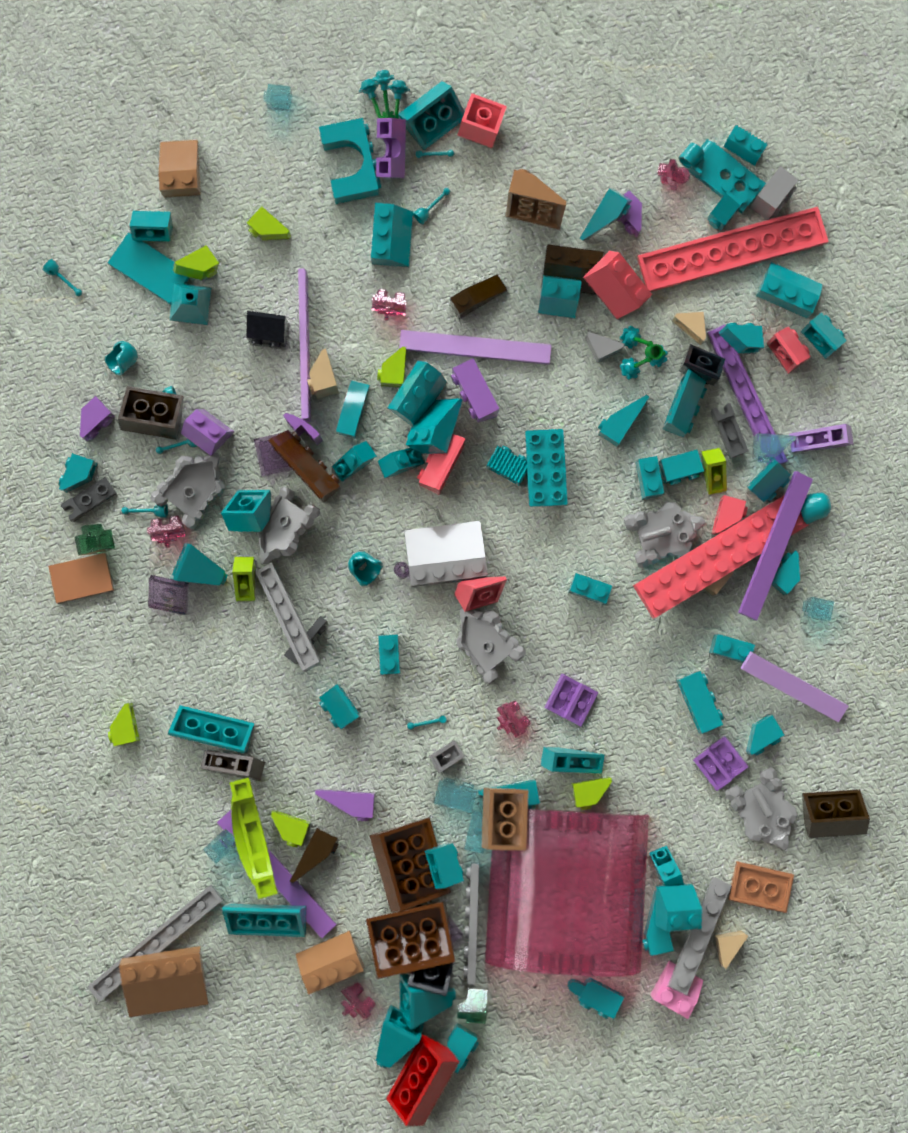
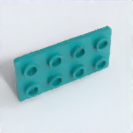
M564 430L525 431L529 506L567 505Z

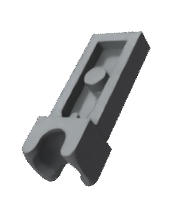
M727 403L724 406L725 414H721L717 408H713L711 416L718 428L729 459L747 453L749 450L734 416L735 413L732 405Z
M104 477L78 495L62 503L61 507L65 511L70 508L74 509V512L69 515V519L71 522H75L117 493L107 478Z
M321 616L307 631L312 644L315 643L313 639L316 635H321L328 627L325 625L328 621ZM290 646L284 656L297 665L298 661Z

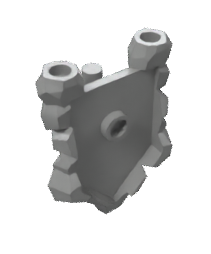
M214 453L212 456L207 455L205 457L199 456L195 457L194 460L190 456H181L176 460L173 475H170L166 482L163 481L157 486V490L152 492L150 499L160 507L167 504L168 501L185 513L182 517V523L191 530L198 527L199 521L204 518L206 513L204 510L209 507V503L215 500L216 497L222 496L225 490L222 479H218L220 477V470L218 468L219 454Z
M285 486L280 488L279 495L275 497L273 505L270 507V520L261 532H256L259 539L261 564H268L281 555L291 556L297 550L299 535H303L305 530L313 525L314 519L320 515V509L312 504L307 505L304 510L293 504L291 501L294 497V492Z
M675 502L666 503L656 512L649 511L645 513V511H640L635 515L628 514L623 518L628 531L637 530L643 549L635 554L638 567H646L648 564L654 565L660 561V558L664 559L668 555L683 556L690 552L692 547L690 541H693L697 531L704 526L705 520L702 517L692 516L686 511L681 512L682 508Z
M461 607V633L458 634L456 644L460 650L465 651L466 655L471 657L470 660L476 665L477 671L482 675L484 683L491 684L498 678L495 667L508 656L517 662L525 657L526 650L519 645L516 638L510 637L506 630H502L500 617L494 611H485L484 614L474 610L464 612Z
M772 767L760 772L762 783L743 792L742 788L735 785L725 791L726 798L731 801L732 808L738 811L739 816L743 818L745 835L749 840L760 841L762 838L763 841L770 844L773 843L781 850H787L789 847L788 835L791 831L790 824L794 823L798 815L796 808L784 799L785 795L781 790V780L777 778V772Z

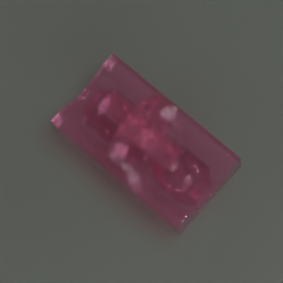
M670 159L669 164L659 163L657 174L661 177L660 182L661 184H669L671 190H677L676 182L684 184L689 180V170L685 167H678L676 159Z
M378 289L376 295H373L372 310L378 311L379 314H385L384 320H389L390 315L397 316L398 314L405 316L407 300H405L404 293L397 292L394 298L387 297L388 292L386 290Z
M171 516L168 525H163L162 519H152L150 527H147V533L150 535L151 541L157 540L158 544L164 543L166 548H170L171 542L177 541V537L186 536L179 516Z
M517 701L506 702L497 708L501 715L497 719L501 725L496 728L498 731L504 728L507 734L512 732L515 738L525 733V729L531 724L526 716L518 720L514 714L520 710Z
M359 982L340 991L349 1001V1003L346 1000L341 1002L345 1008L342 1011L343 1016L349 1013L352 1018H355L358 1014L362 1019L368 1018L371 1015L370 1011L376 1005L369 996L362 1002L357 996L364 991Z

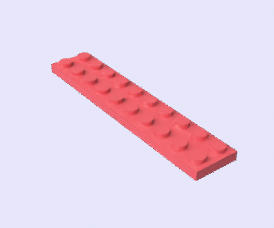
M817 206L637 256L645 286L650 292L825 245L829 241Z
M784 496L633 585L651 617L655 619L759 556L763 551ZM801 511L791 536L809 525L804 522Z

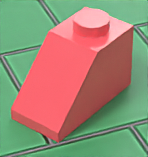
M726 495L722 496L711 534L716 535L742 520V518H745L748 509L745 506L746 501Z

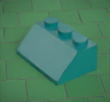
M441 81L401 111L398 116L400 119L406 120V130L418 145L425 150L460 124L465 111L452 86Z
M375 203L371 248L372 265L409 267L413 211L395 204Z
M770 262L756 297L808 319L816 307L823 284Z
M417 361L387 408L410 426H413L435 402L447 381L442 373L428 362Z
M689 369L680 381L662 430L680 437H684L687 433L690 434L694 425L691 422L693 415L697 416L700 409L698 402L700 398H704L707 388H705L706 381Z

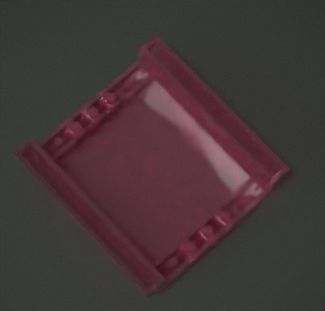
M528 808L526 850H491L485 963L516 971L559 975L619 977L640 973L649 814L629 813L628 815Z

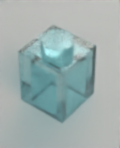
M268 84L267 91H264L263 101L266 102L268 109L290 111L292 100L291 87Z
M816 597L807 598V601L805 600L802 606L803 617L831 621L834 601Z
M225 829L203 849L215 864L236 846L234 835Z

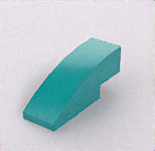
M351 380L338 421L337 434L356 438L370 385Z

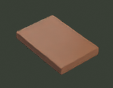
M106 553L48 566L57 604L114 591Z
M736 861L728 900L786 913L794 874Z

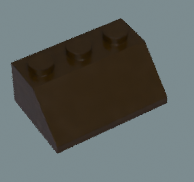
M547 244L543 275L581 280V293L596 294L583 277L603 258L604 252Z
M127 386L118 416L120 430L177 440L182 421L184 397L182 395Z
M860 789L802 793L804 824L809 838L867 834L870 817Z

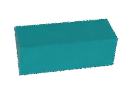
M179 705L168 735L240 753H247L254 723Z
M230 903L222 908L229 935L305 937L306 906Z

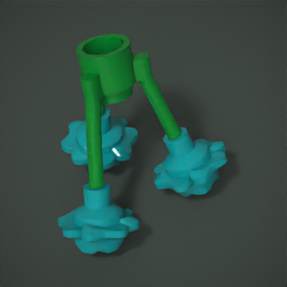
M389 70L377 71L375 77L362 81L359 93L368 94L378 118L399 119V103L402 99V94L409 92L410 89L406 86L405 81L395 80L392 85H388L391 80L395 79L394 75H390ZM379 85L381 90H383L385 112H382V115L375 99V91ZM388 89L392 90L396 100L394 114L393 111L389 110Z
M631 325L628 329L624 328L623 334L620 336L624 346L631 349L633 346H637L639 342L647 345L644 360L634 362L632 357L622 360V364H620L622 376H626L628 380L638 378V374L641 372L639 366L649 362L652 367L655 365L661 367L662 363L667 361L665 356L668 355V352L664 350L662 345L653 344L652 341L641 339L640 330Z

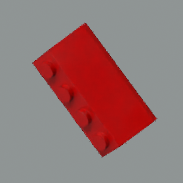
M421 1035L420 1041L415 1045L386 1098L406 1126H424L459 1064V1060L449 1048L425 1035Z

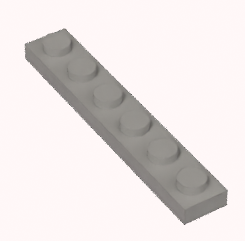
M270 563L255 571L301 670L306 672L321 664L275 565Z
M471 862V867H467V879H470V887L466 886V898L470 899V904L466 906L465 918H469V926H465V938H468V946H464V958H468V966H464L463 978H467V984H475L479 862Z
M712 877L701 903L702 929L690 930L668 987L684 995L688 994L732 885Z

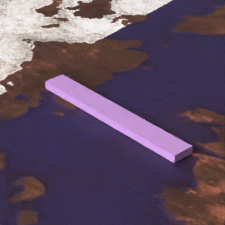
M304 268L298 269L301 418L305 422H310L311 395L307 382L310 379L308 274Z
M401 330L399 349L404 346L407 351L547 365L550 364L551 345L407 330Z

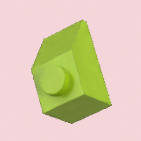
M262 206L246 222L249 228L248 232L254 238L259 237L262 241L283 240L292 237L290 231Z
M207 245L175 261L173 272L202 280L206 277L211 278L217 273L219 262Z
M402 346L382 363L381 369H378L377 381H380L381 386L400 388L404 383L406 347Z
M721 449L701 451L703 474L708 495L727 491L726 459Z
M235 557L232 570L236 601H255L254 557Z
M133 703L124 704L109 727L108 738L110 743H113V746L140 741Z
M606 777L571 783L575 806L580 807V810L592 809V805L598 803L612 783V778Z
M273 810L271 817L282 839L287 841V845L298 848V845L302 846L311 822Z

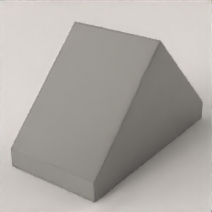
M589 331L585 339L597 363L621 352L624 346L623 343Z
M455 740L429 755L438 773H441L465 757Z

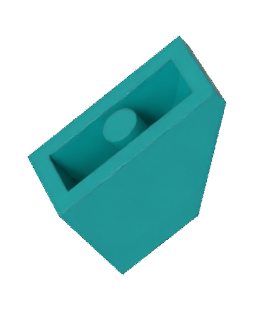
M727 191L707 218L709 224L713 228L722 231L736 215L743 202L730 191Z

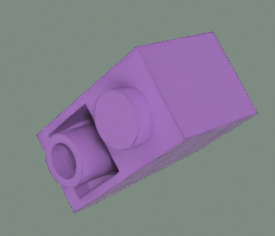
M628 190L624 196L632 200L630 203L631 209L626 216L623 215L617 221H621L625 225L624 228L630 235L633 234L635 237H638L642 228V203Z
M96 396L81 408L80 436L85 441L94 439L99 434L98 431L103 426L107 427L113 421L112 418L115 416Z

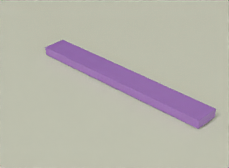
M725 325L707 332L716 355L725 358L723 370L766 464L768 465L773 459L781 465L788 462L738 352L719 335V331Z
M795 471L792 475L738 613L752 620H758L813 481L812 478L798 471Z
M230 810L217 823L235 842ZM268 849L277 890L291 905L306 906V922L323 938L336 926L335 921L298 881L295 883L289 882L292 874Z

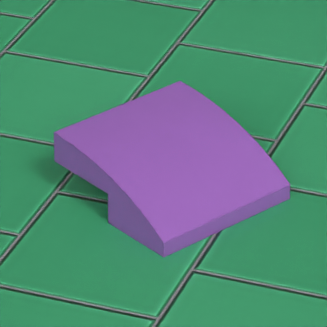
M288 413L283 415L286 422L298 436L306 432L316 445L323 441L321 435L304 420Z
M561 673L544 708L581 727L599 692Z
M725 735L693 759L716 791L731 782L734 777L749 767Z

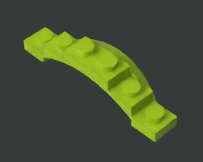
M248 777L230 782L232 791V828L242 865L251 883L256 888L258 899L278 894L250 779Z

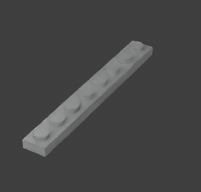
M211 884L122 958L161 952L223 900L222 896ZM121 959L87 986L99 1002L122 984L119 970Z

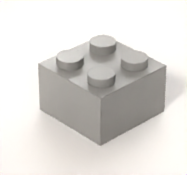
M780 166L758 194L750 208L766 220H769L771 216L775 218L796 191L797 187L795 184L798 179Z

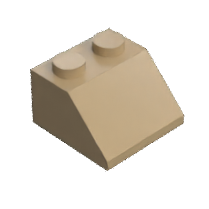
M323 349L309 372L310 379L307 380L311 394H315L317 399L339 393L327 351Z

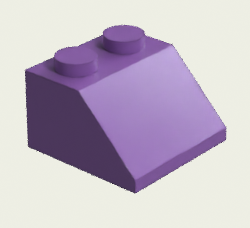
M196 409L184 420L181 434L212 456L234 434V431L205 409Z

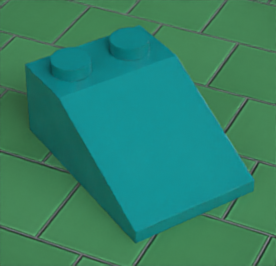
M461 398L435 400L411 427L406 446L421 454L447 453L463 400Z

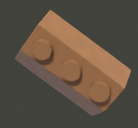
M484 788L481 848L487 850H526L528 790Z
M350 931L295 954L308 994L363 972L365 968Z

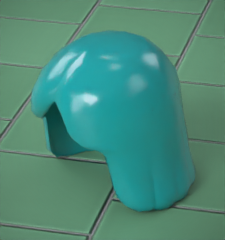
M119 341L104 359L106 365L113 373L123 375L136 363L138 353L129 342Z
M822 492L807 494L801 509V514L806 524H811L829 515L832 509L829 496Z
M358 551L349 559L348 568L361 586H367L380 574L383 563L365 551ZM366 562L367 566L365 569L358 570Z

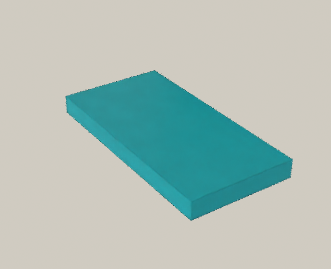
M129 232L107 262L111 267L170 305L173 283L186 284L190 278L175 274L173 272L175 263L173 260L143 241L132 240L131 233Z

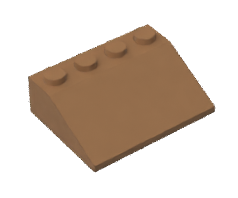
M525 169L514 170L508 193L505 217L560 230L567 202L534 174Z
M201 946L122 958L120 961L121 983L129 1017L209 1004Z

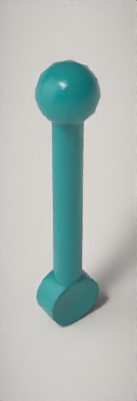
M451 149L447 152H422L418 150L415 153L417 158L422 156H454V151Z
M440 716L438 719L419 723L410 722L407 724V728L412 730L418 726L438 722L445 723L447 718Z

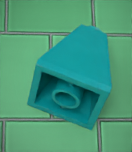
M173 283L170 321L208 326L212 288Z
M184 543L170 579L220 586V584H225L228 574H225V570L193 545Z
M400 974L399 1009L410 1029L416 1028L453 1006V1000L456 999L454 988L448 986L445 997L408 987L410 975Z
M390 1004L382 1025L376 1063L382 1068L393 1066L418 1044L425 1023L410 1029L400 1009Z

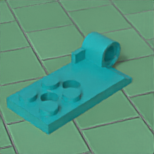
M709 139L701 147L691 142L678 157L684 169L722 198L727 191H730L743 202L738 210L741 214L766 185L763 180ZM727 172L730 178L724 180L720 177V173ZM741 183L744 186V190L737 191L735 184Z

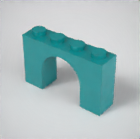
M363 118L319 126L324 151L350 147L357 150L364 159L361 169L356 174L330 180L335 204L379 196L378 189L382 188L380 177L375 176L376 159L372 160L371 153H374L372 141L368 142L367 135H370L368 123L364 124Z

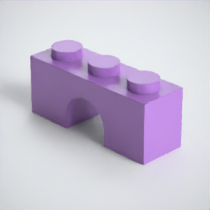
M377 118V138H381L385 142L386 152L382 158H376V177L405 178L406 120Z

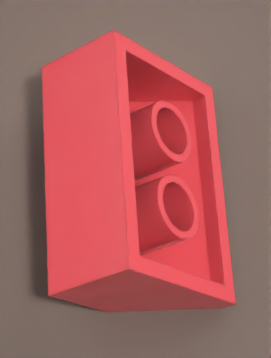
M609 251L583 277L616 319L640 308L652 296V293L620 252Z
M452 434L447 453L429 454L426 460L428 463L426 469H421L417 477L420 480V486L440 495L465 446V438Z

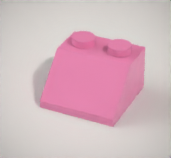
M669 960L650 995L655 1001L688 1019L698 1002L704 980L695 975L687 995L668 987L676 966L675 963Z

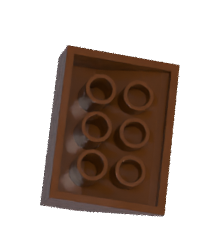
M287 430L270 438L268 441L272 448L323 504L340 489L338 478L334 474L330 476L325 471L327 469L326 465L321 460L317 462L313 458L314 452L308 446L305 448L300 443L302 439L295 432L291 434Z
M430 817L369 835L390 911H403L451 893L450 887L435 889L425 850L438 846Z
M445 902L366 919L377 979L456 962Z

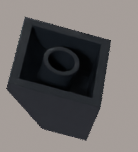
M247 311L246 338L248 342H251V345L262 346V344H266L274 349L286 347L289 323L286 316Z
M690 344L679 371L685 374L689 369L705 380L706 384L714 386L720 379L725 358Z
M454 962L411 971L407 986L446 997Z

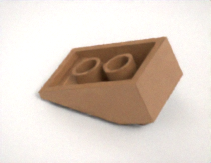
M198 140L160 142L159 190L164 198L201 195Z

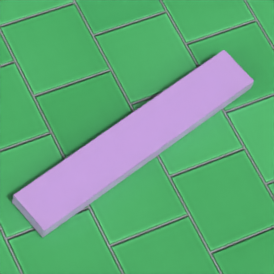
M751 651L741 666L742 670L837 722L840 721L848 708V705Z

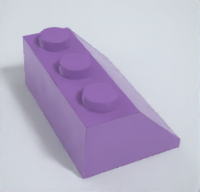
M474 358L454 367L451 375L452 381L455 386L459 385L461 392H459L463 402L468 403L470 407L468 411L472 419L476 418L479 423L497 417L499 407Z

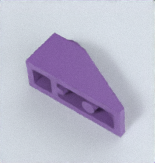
M848 424L789 434L792 453L854 445L852 428Z
M322 789L315 791L317 796L352 817H357L358 821H369V818H373L375 793Z

